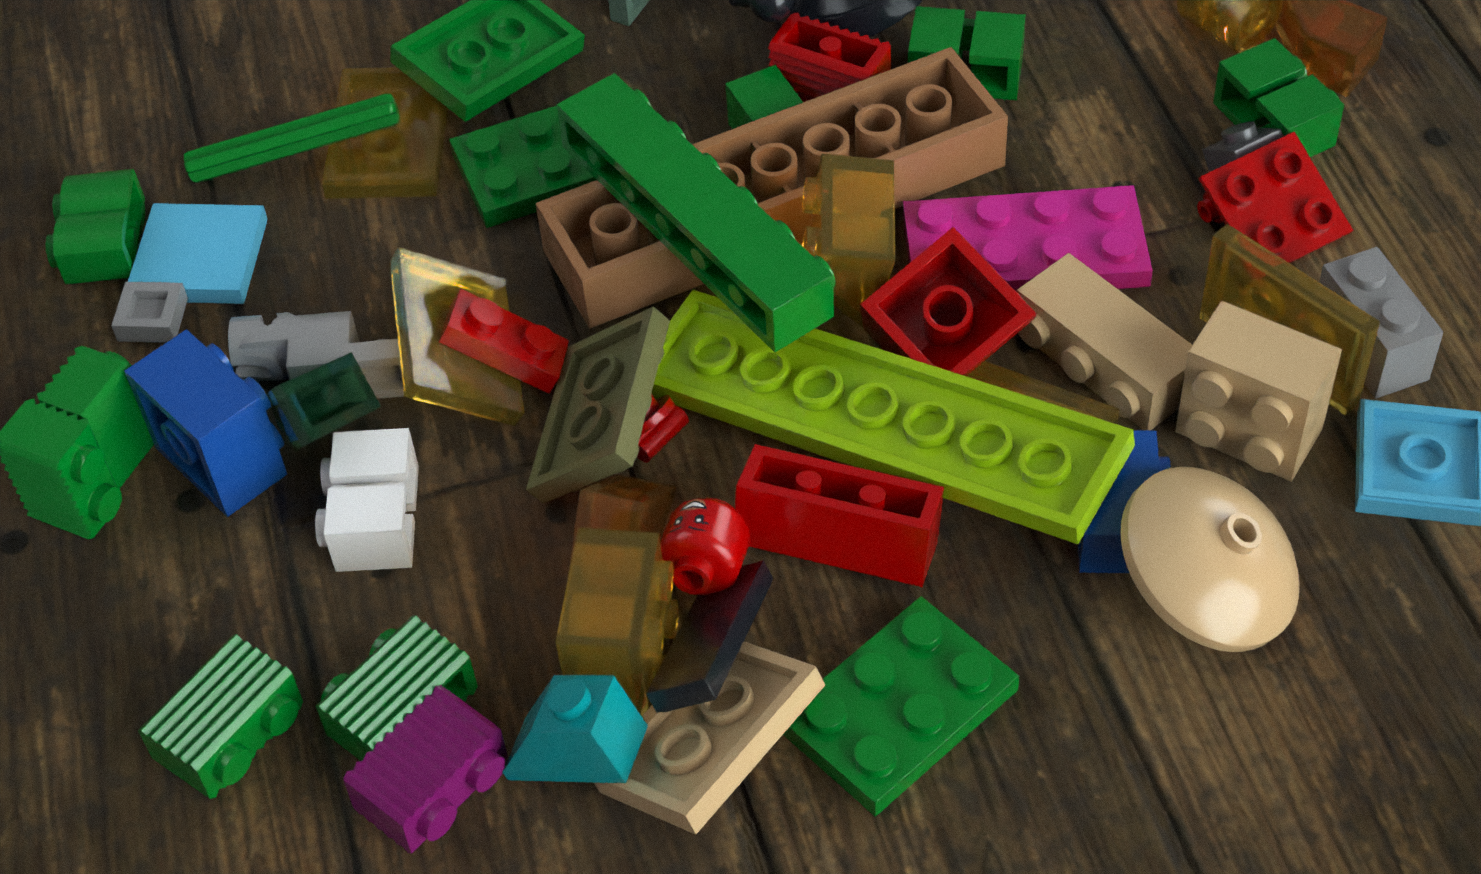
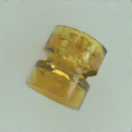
M1177 0V11L1181 17L1203 31H1212L1217 40L1238 53L1255 47L1266 39L1277 23L1283 7V0Z

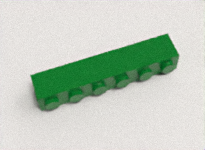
M613 73L556 104L563 147L774 352L779 351L834 317V287L836 280L828 263L818 255H811L796 241L792 231L784 222L772 219L758 206L756 199L746 187H738L721 171L718 163L710 154H702L686 139L683 131L674 121L669 120L667 122L656 112L642 91L639 89L633 90L619 76Z

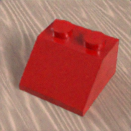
M954 227L860 304L863 329L883 350L964 376L969 375L1033 321L1037 315Z

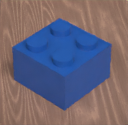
M186 329L124 371L155 448L227 517L287 475L279 449L284 447V441L278 430L269 421L266 413L271 408V402L267 394L253 378L247 377L242 380L234 372L226 355L215 344L211 343L206 347Z

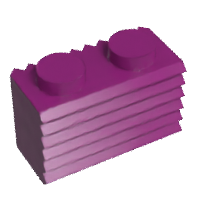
M439 685L435 687L431 695H426L422 704L415 706L413 713L406 714L402 723L396 724L393 732L387 733L382 742H377L374 750L367 752L363 761L356 762L354 769L346 772L343 781L353 808L358 814L363 815L378 830H382L388 838H392L397 845L402 846L407 853L412 854L426 839L429 841L438 840L450 829L455 821L457 808L475 790L485 792L498 781L505 768V760L508 758L501 729L444 686Z

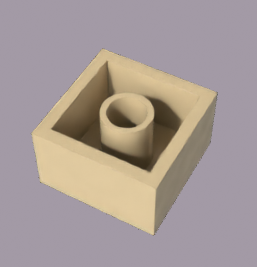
M1221 301L1188 351L1175 432L1190 438L1198 445L1214 448L1248 463L1259 471L1272 473L1292 482L1323 429L1342 349Z

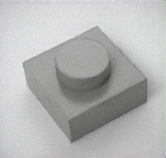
M125 282L111 325L117 341L166 343L177 336L188 301L183 283Z

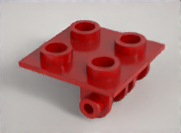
M1295 131L1198 178L1206 191L1203 195V200L1197 204L1200 217L1207 223L1212 221L1218 224L1225 223L1257 279L1354 231Z

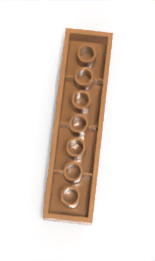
M950 47L692 145L702 154H710L718 163L721 171L738 187H746L756 199L759 207L775 221L780 220L784 222L792 231L796 241L801 245H805L903 206V201H917L1005 166L1008 116L954 49ZM598 180L535 203L543 251L589 329L704 284Z

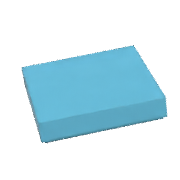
M153 203L128 282L183 283L188 297L187 303L244 304L268 220L264 206Z
M1360 399L1357 411L1355 512L1481 526V412Z

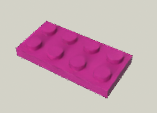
M1134 185L903 201V222L909 263L954 227L1016 292L1017 289L1067 253L1073 255L1117 289L1151 286L1153 270Z

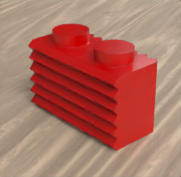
M798 12L790 14L772 38L768 47L770 50L768 58H771L769 66L776 65L803 102L891 70V45L888 41L881 43L878 38L870 39L868 35L860 36L858 31L850 33L848 28L840 30L838 25L830 27L828 22L820 24L818 19L810 20L809 16L800 17Z

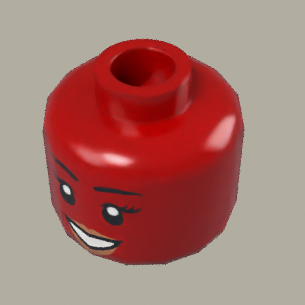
M696 498L685 501L671 513L656 552L658 567L670 583L688 594L708 595L727 589L735 584L750 545L749 526L740 513L725 501L717 498Z

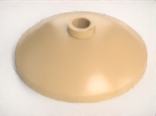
M1174 467L1162 470L1144 481L1132 493L1127 501L1121 520L1120 533L1123 556L1137 589L1163 621L1186 638L1200 645L1227 652H1244L1259 648L1285 630L1291 622L1298 605L1300 585L1298 568L1293 549L1285 531L1273 513L1259 498L1239 483L1225 476L1195 467Z

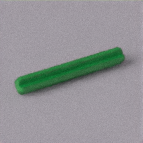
M384 93L189 150L184 154L185 170L192 182H204L396 126L400 122L399 109L392 94Z

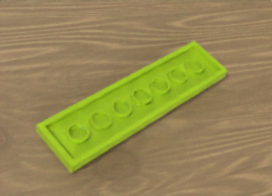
M696 290L690 292L670 320L663 346L664 355L658 366L651 393L657 399L664 395H669L677 406L850 466L943 486V498L1075 544L1080 543L1135 447L1133 429L816 328L779 351L774 352L718 297Z

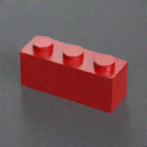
M755 444L736 485L735 510L740 513L749 526L751 537L749 547L923 587L938 543L944 487Z

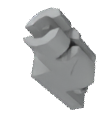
M351 311L293 315L289 312L277 313V318L268 326L264 324L262 315L231 317L229 321V357L231 365L238 366L236 374L242 380L247 377H251L255 381L290 379L298 406L419 395V374L410 338L378 339L360 342Z

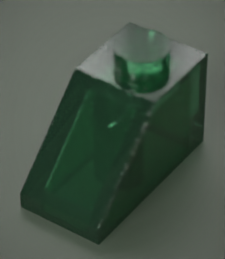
M352 352L271 389L267 394L271 402L270 409L276 418L277 425L285 434L294 452L333 434V432L382 407Z

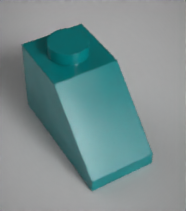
M554 675L527 714L506 762L503 774L508 780L626 783L648 725L614 675Z

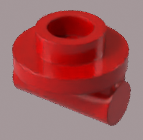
M651 394L652 402L646 412L638 443L639 452L637 458L644 463H648L689 423V418L685 411L675 405V402L669 395L655 399Z

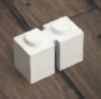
M409 428L333 432L331 458L322 459L320 470L322 491L327 496V503L325 509H317L315 530L319 547H328L336 572L412 568L415 519L413 514H405V512L416 511L419 465Z

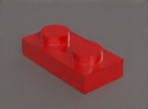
M460 288L451 303L439 342L549 394L560 377L569 340L553 333L545 326L532 323L499 307L488 299L480 298Z

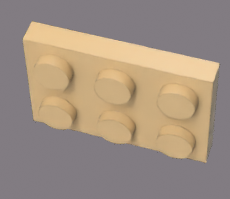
M744 641L716 700L664 713H657L652 705L642 716L648 727L627 782L594 784L600 793L696 835L823 689L825 684L814 665Z

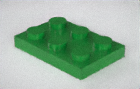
M470 0L392 44L390 48V62L466 122L582 52L585 35L540 0Z
M557 106L449 139L452 155L486 228L536 213L535 203L597 180L563 147Z
M920 596L822 679L825 684L823 689L784 732L783 736L876 817L1015 694L1019 687V675Z

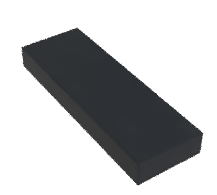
M764 560L742 566L735 584L727 589L708 595H697L646 693L657 713H664L716 700L774 579Z

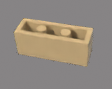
M1067 253L1017 289V293L1037 313L1036 318L1018 332L1022 340L1030 347L1040 349L1053 359L1072 380L1083 383L1107 402L1109 407L1118 416L1128 418L1142 430H1152L1179 409L1188 351L1192 344L1073 255Z

